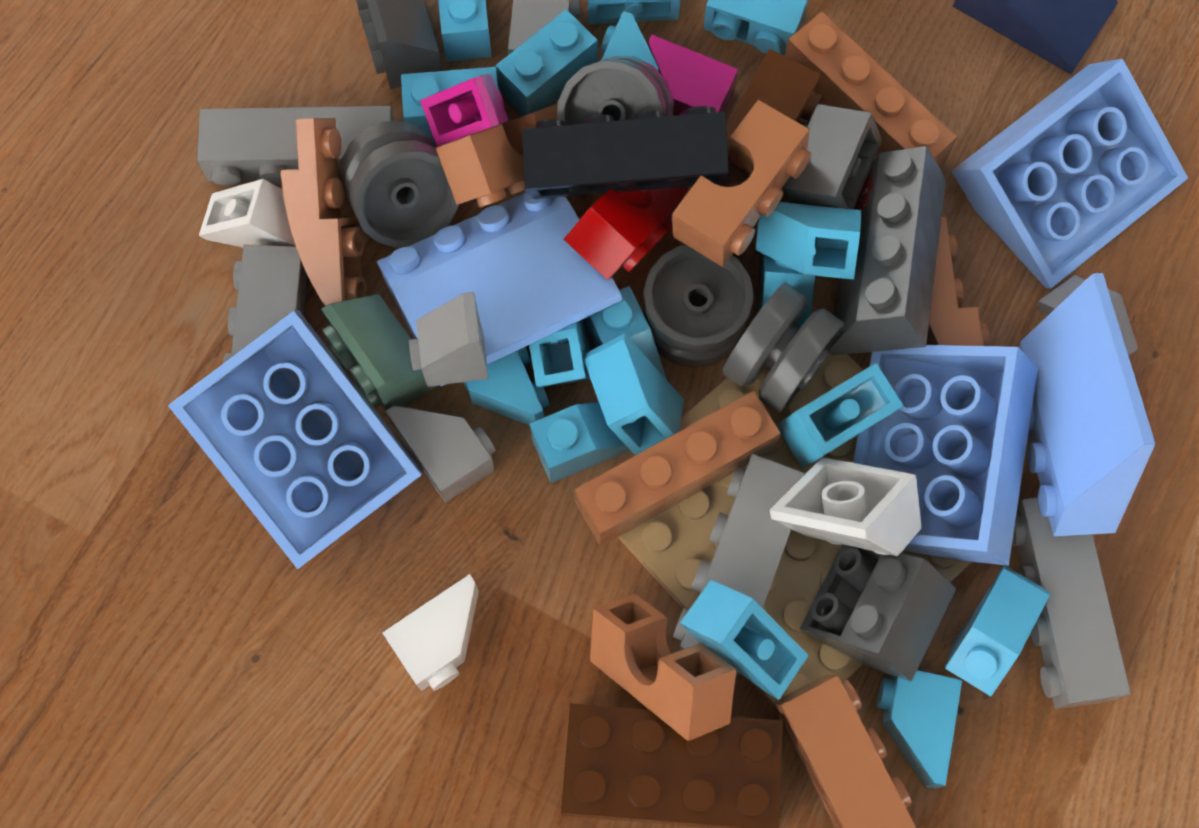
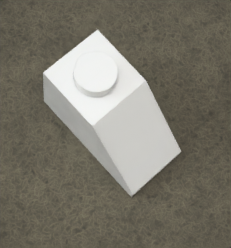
M264 179L212 193L199 233L200 237L209 241L242 248L244 245L296 247L288 222L283 189Z
M470 574L382 632L421 691L428 686H431L433 691H436L447 685L459 675L456 667L465 662L479 594L477 585Z

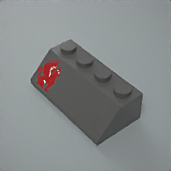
M927 146L879 153L873 161L853 208L854 210H861V229L854 280L838 279L833 315L845 324L828 350L831 355L926 347L946 179Z

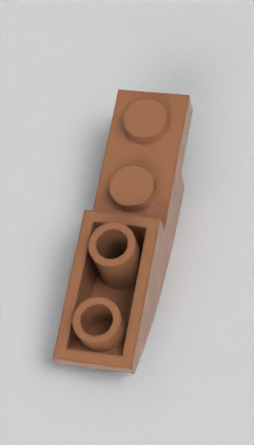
M336 118L296 119L298 169L281 170V179L288 222L297 252L307 276L325 306L330 303L366 297L367 284L362 277L361 256L365 247L364 234L361 228H359V221L356 216H341L340 207L344 201V187L339 179L338 157L341 153L342 141L340 133L336 129Z
M941 217L926 345L989 346L988 327L986 323H980L978 307L961 308L963 305V285L960 279H954L952 265L957 258V241L954 234H948L946 217Z

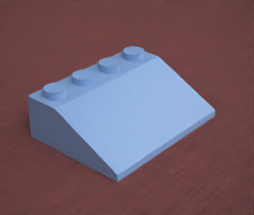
M1123 59L1087 65L951 171L976 213L1040 283L1049 289L1053 288L1188 179L1187 174Z
M525 191L523 194L499 205L487 207L480 214L454 226L444 227L436 234L411 246L399 248L391 255L377 261L394 303L414 339H418L416 320L462 293L474 292L483 329L487 365L623 300L613 278L611 277L607 280L563 240L579 221L571 204L565 197L533 199Z
M1094 273L1021 340L1019 348L1038 366L1028 432L1030 444L1027 457L1031 473H1037L1040 482L1038 492L1040 513L1043 517L1049 518L1053 536L1116 533L1155 447V440L1103 273Z
M299 310L292 311L168 405L297 569L422 475L421 467Z
M926 345V347L872 352L870 366L875 363L878 364L904 406L858 434L853 463L916 475L922 529L903 551L958 561L1009 566L1038 366L1019 347Z

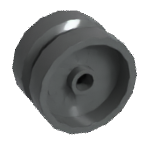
M613 56L581 68L566 82L558 100L557 119L565 121L566 125L585 124V119L590 116L610 115L614 116L615 121H617V112L610 110V105H615L620 109V120L635 119V114L643 111H662L665 113V117L673 116L674 100L667 81L654 66L636 57Z
M406 121L381 122L363 130L348 144L340 161L339 179L343 183L344 193L363 231L376 242L395 248L411 246L447 227L459 207V204L456 205L436 151L437 145L434 138L422 127Z
M680 245L662 255L648 273L642 313L651 329L658 353L674 364L691 368L715 365L729 357L746 330L754 298L751 278L739 259L733 255L724 267L687 245Z
M786 282L774 292L756 315L733 349L722 370L723 375L743 388L753 384L763 371L769 367L771 370L759 389V399L779 414L786 409L800 389L804 390L829 356L830 352L828 350L845 324L822 308L814 311L801 328L797 329L795 326L807 307V297Z

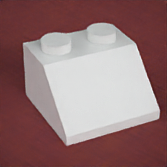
M823 457L770 509L772 520L804 536L826 540L831 544H844L867 549L881 555L890 554L898 556L922 529L915 474Z

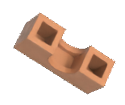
M758 100L730 136L729 160L734 165L743 169L750 177L740 185L723 187L700 176L672 213L673 237L722 267L725 266L733 253L740 256L750 244L755 233L753 226L761 215L769 217L778 206L783 195L781 188L790 176L797 179L806 168L811 157V152L807 150L810 129Z
M558 104L437 147L436 151L456 205L476 199L478 206L483 207L507 198L504 190L506 187H508L510 195L525 190L522 129L536 128V122L541 120L557 119Z
M636 594L593 608L590 661L687 741L730 724L736 668L702 643L671 654L666 641L667 617Z

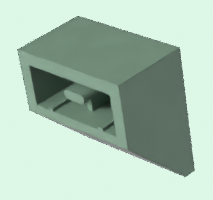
M379 294L330 303L321 309L329 325L322 332L330 343L332 352L346 371L350 370L358 383L357 386L374 408L381 405L386 412L393 406L407 407L437 387H427L422 370L413 371L409 349V340L412 339Z

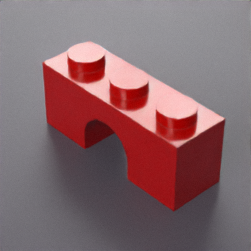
M679 187L617 193L611 188L585 212L563 240L607 280L621 267L630 272L665 234L672 229V213L680 204L688 188Z

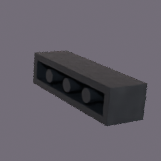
M692 107L685 110V115L665 117V113L662 111H643L635 114V119L615 121V117L610 115H595L587 117L585 124L566 125L563 120L547 119L536 122V128L522 129L525 190L533 199L605 194L611 188L617 193L691 187L700 176L714 184L731 183L725 112H715L714 107Z

